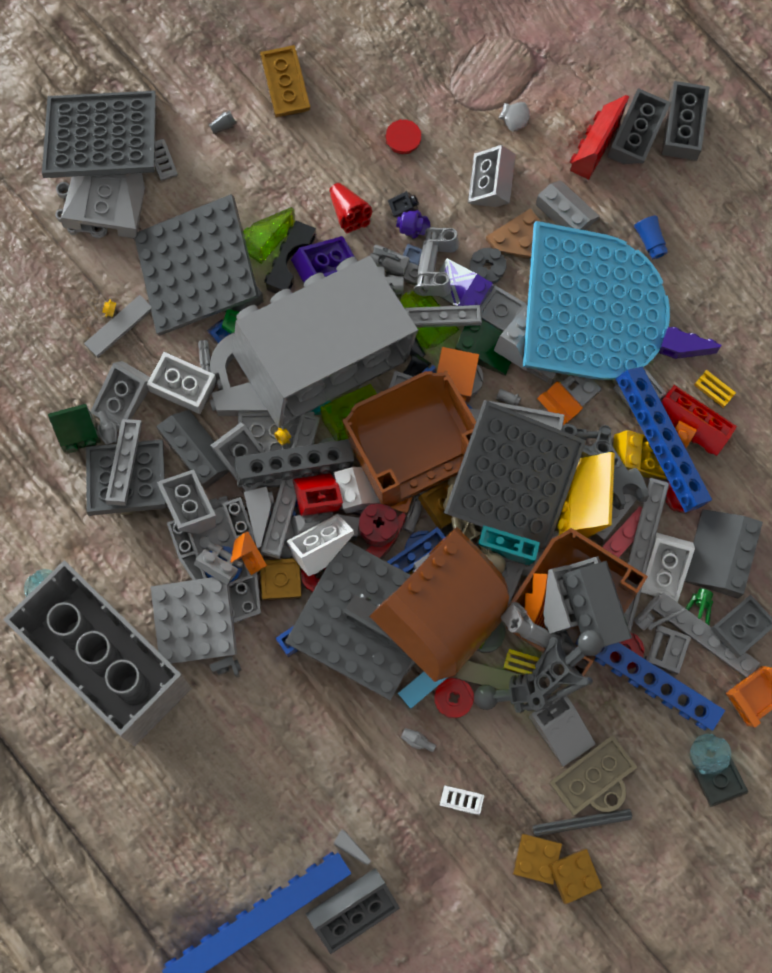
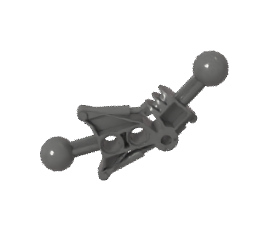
M593 630L585 631L578 639V647L568 656H566L562 649L560 637H551L532 674H520L518 677L513 675L509 682V689L496 690L490 685L480 686L474 693L475 704L480 709L490 710L498 702L511 701L517 713L524 712V710L536 711L550 708L554 700L562 699L593 683V679L583 676L576 669L575 665L586 655L595 656L601 652L604 645L602 636ZM561 664L564 667L563 674H561L559 670ZM546 678L550 680L549 687L545 684ZM562 684H571L557 691V694L551 696V694Z

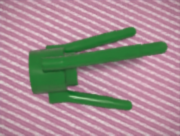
M698 589L697 594L693 593L690 602L685 608L689 611L694 602H696V606L700 607L698 619H701L704 608H707L705 621L707 625H710L711 608L714 602L712 600L713 593L707 589Z

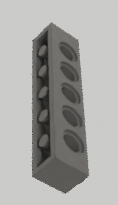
M346 439L235 457L234 465L238 485L252 486L257 482L271 483L276 479L290 480L294 476L309 477L313 473L327 474L331 470L339 469L340 471L353 466L354 456L350 442ZM333 455L337 460H330L328 456ZM314 458L318 463L313 464L309 459ZM295 461L299 463V466L294 467L290 462ZM271 465H279L280 469L275 470L271 467ZM252 468H260L261 472L255 473L252 471Z

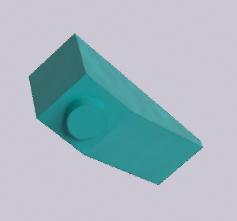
M483 526L478 545L496 552L509 560L530 566L536 561L540 542Z

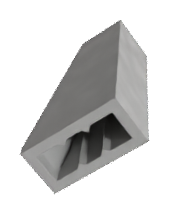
M250 382L213 392V399L210 400L212 411L216 410L218 416H238V412H268Z

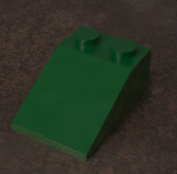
M483 320L481 325L464 326L455 350L479 354L477 365L506 376L511 365L510 360L494 351L497 341L503 333L502 331Z
M87 404L48 414L63 452H76L78 448L96 446L97 443L101 442L96 421Z

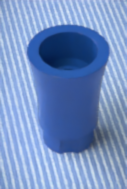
M658 216L647 217L634 225L652 260L661 258L668 253Z

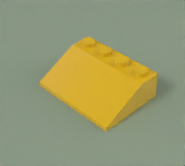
M609 452L580 458L558 523L559 535L572 528L588 538L612 525L615 453Z

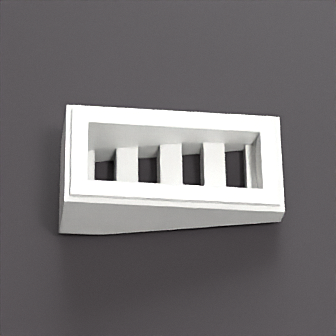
M444 785L439 806L479 816L484 795ZM449 791L453 792L451 803H447ZM457 794H461L459 804L454 805ZM465 796H469L467 806L463 807ZM473 798H477L475 808L471 809Z

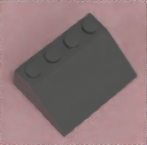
M702 509L693 541L695 550L684 582L739 599L745 592L763 522L746 516Z

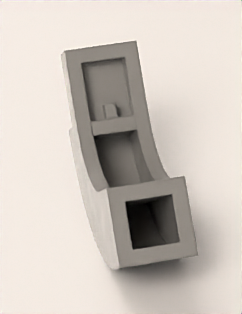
M234 333L222 339L215 347L211 356L210 371L216 376L219 391L230 388L226 370L230 361L235 358L232 353Z

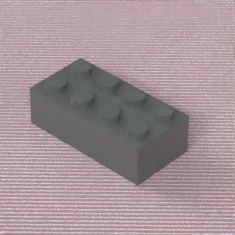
M674 81L669 96V102L671 103L667 110L661 155L697 161L702 151L710 86Z

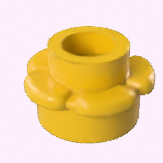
M109 299V302H104L102 313H106L105 317H113L116 303L112 302L111 299Z
M278 428V431L274 433L276 440L282 446L286 443L290 444L289 439L291 435L288 430Z

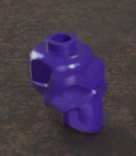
M419 210L403 212L402 216L397 218L396 228H400L401 234H405L413 239L417 238L419 234L425 235V230L430 227L428 217L422 216Z

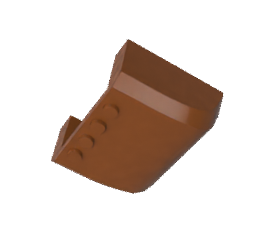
M425 371L355 404L349 415L342 420L350 445L381 504L388 505L389 507L458 475L476 424L475 418L447 371H444V373Z
M458 527L442 539L415 572L369 616L434 682L457 674L501 623V616L507 610L509 601L508 586L503 575Z
M570 528L550 541L509 606L513 602H517L525 609V594L532 593L533 573L548 574L549 569L575 564L598 556L601 562L607 561L623 612L625 613L648 576ZM578 625L565 629L574 644L581 634ZM513 633L541 653L545 651V648L522 638L519 633ZM585 656L575 665L576 669L583 676H585L594 662L595 656Z

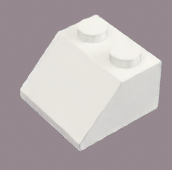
M351 467L334 472L343 500L342 506L346 514L365 509L368 505L381 504L362 467Z

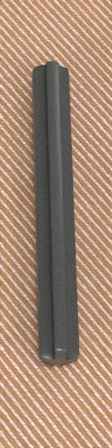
M630 809L534 825L533 833L535 836L628 821L632 819V812Z

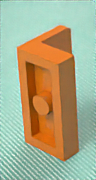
M559 381L537 398L549 412L564 415L563 425L569 423L583 409L579 402Z

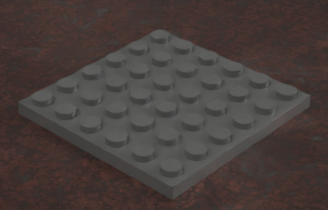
M156 91L48 96L42 162L43 178L155 172Z
M232 194L137 232V237H134L149 304L152 307L151 312L156 334L159 336L259 298L235 197Z
M484 400L444 513L480 527L488 526L540 542L539 548L545 550L554 534L586 440Z
M348 541L333 560L329 562L285 643L391 701L412 659L404 652L343 618V612L355 594L367 596L371 599L370 603L375 606L381 604L411 575Z

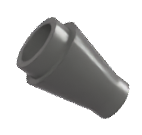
M229 110L228 112L224 111L209 126L215 134L233 128V125L237 123Z

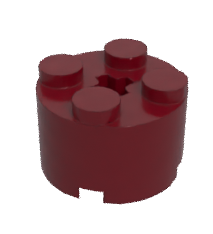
M379 503L368 505L364 509L359 519V532L367 544L374 547H383L395 539L399 522L396 511L388 505ZM377 523H381L380 528H376Z

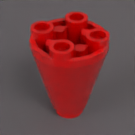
M341 183L332 185L329 192L340 227L345 233H351L361 227H367L371 222L370 218L373 212L370 204Z

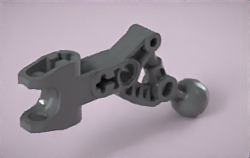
M572 424L562 426V431L581 439L597 438L592 446H584L580 458L609 452L615 453L612 505L616 509H624L626 504L624 494L633 495L642 503L648 500L649 493L643 476L637 468L626 469L612 446L611 428L609 426L603 425L599 431L577 429Z

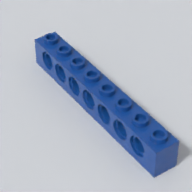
M643 366L626 370L616 378V381L684 512L701 508L712 501V498Z
M619 642L603 647L601 652L595 655V662L602 666H605V664L612 667L611 672L619 677L622 675L628 677V683L636 688L639 685L646 689L644 693L654 699L656 696L661 698L663 705L671 710L675 707L680 711L678 714L687 720L690 718L697 721L695 725L704 731L707 728L713 731L725 712L723 708ZM614 651L619 654V660L615 663L610 660V655ZM631 662H634L636 665V670L633 673L627 671V665ZM647 673H651L653 676V680L649 684L644 682V676ZM664 684H668L670 690L667 694L663 695L661 687ZM684 694L687 699L686 703L679 705L678 698ZM701 705L703 707V713L702 715L697 716L695 714V708Z

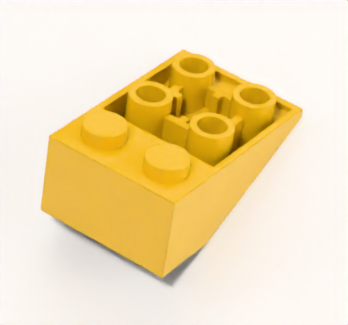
M630 430L614 434L613 448L627 470L637 468L645 478L668 480L645 435Z

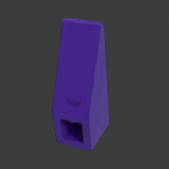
M667 327L658 353L674 359L717 354L721 344L712 339L700 338L694 333L682 332L677 327Z

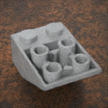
M567 696L554 700L550 708L536 710L529 716L563 767L596 745L576 708Z

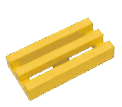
M708 370L694 384V386L723 408L736 394L735 391ZM701 382H704V383H705L707 386H709L714 392L718 393L720 396H722V397H723L724 399H726V400L723 401L720 397H718V396H717L716 394H714L711 390H709L707 387H705Z
M508 649L503 669L523 675L527 673L532 674L530 671L508 665L509 662L531 669L536 668L534 664L511 658V655L536 663L539 658Z

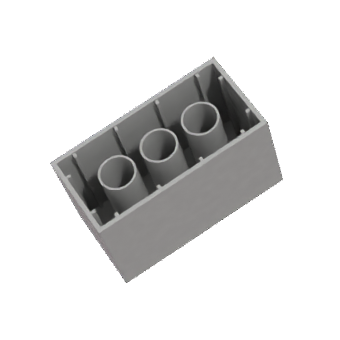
M371 256L360 261L356 257L347 258L337 266V272L327 277L323 273L314 274L304 282V288L294 293L290 289L281 290L271 298V304L261 309H258L256 305L248 306L236 316L232 353L277 427L407 362L418 329Z
M65 560L3 619L93 710L134 747L192 689L182 674Z

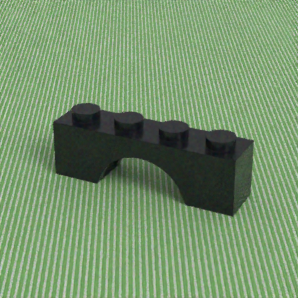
M295 221L294 225L289 227L287 231L288 237L286 241L281 243L280 254L273 260V269L265 277L264 283H266L267 291L275 294L284 289H290L291 291L294 284V275L287 268L288 261L299 248L313 244L316 238V228L299 221Z

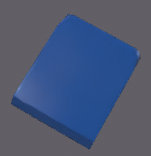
M219 320L207 330L217 343L230 335L229 332L222 328L223 320Z

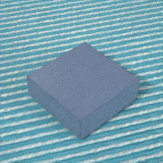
M407 244L403 255L410 258V263L419 266L422 249Z

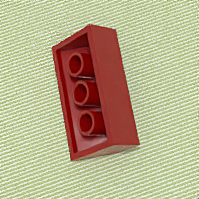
M673 385L661 401L673 426L676 428L679 421L697 429L691 442L698 443L709 454L718 456L737 428L736 425L676 385Z

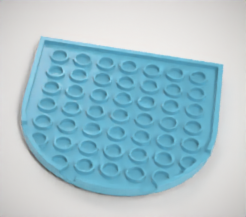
M536 221L533 227L523 367L590 379L613 380L628 369L646 366L659 352L670 322L669 298L665 294L662 285L663 280L650 260L641 251L635 250L627 245L626 241L619 238Z

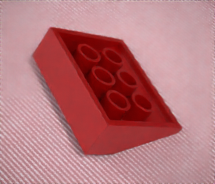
M625 95L604 105L601 111H597L593 119L595 123L593 126L589 125L585 133L587 135L586 139L580 141L577 148L579 149L578 153H574L569 162L572 164L571 172L590 180L621 124L630 96Z

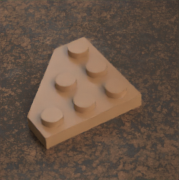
M530 208L486 236V240L493 249H499L503 255L506 253L515 255V257L529 259L532 253L534 223L541 221Z

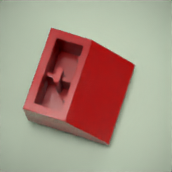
M331 474L293 479L301 516L338 511L343 504L339 484Z

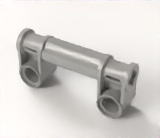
M429 227L425 230L426 240L423 242L417 274L418 282L414 291L420 296L444 297L451 293V283L447 273L434 272L438 252H455L459 248L457 231L453 228Z
M513 602L501 616V620L506 624L510 632L519 633L522 638L545 649L549 644L550 638L557 636L561 639V646L566 656L576 649L575 644L565 629L549 633V630L534 624L527 611L517 602Z

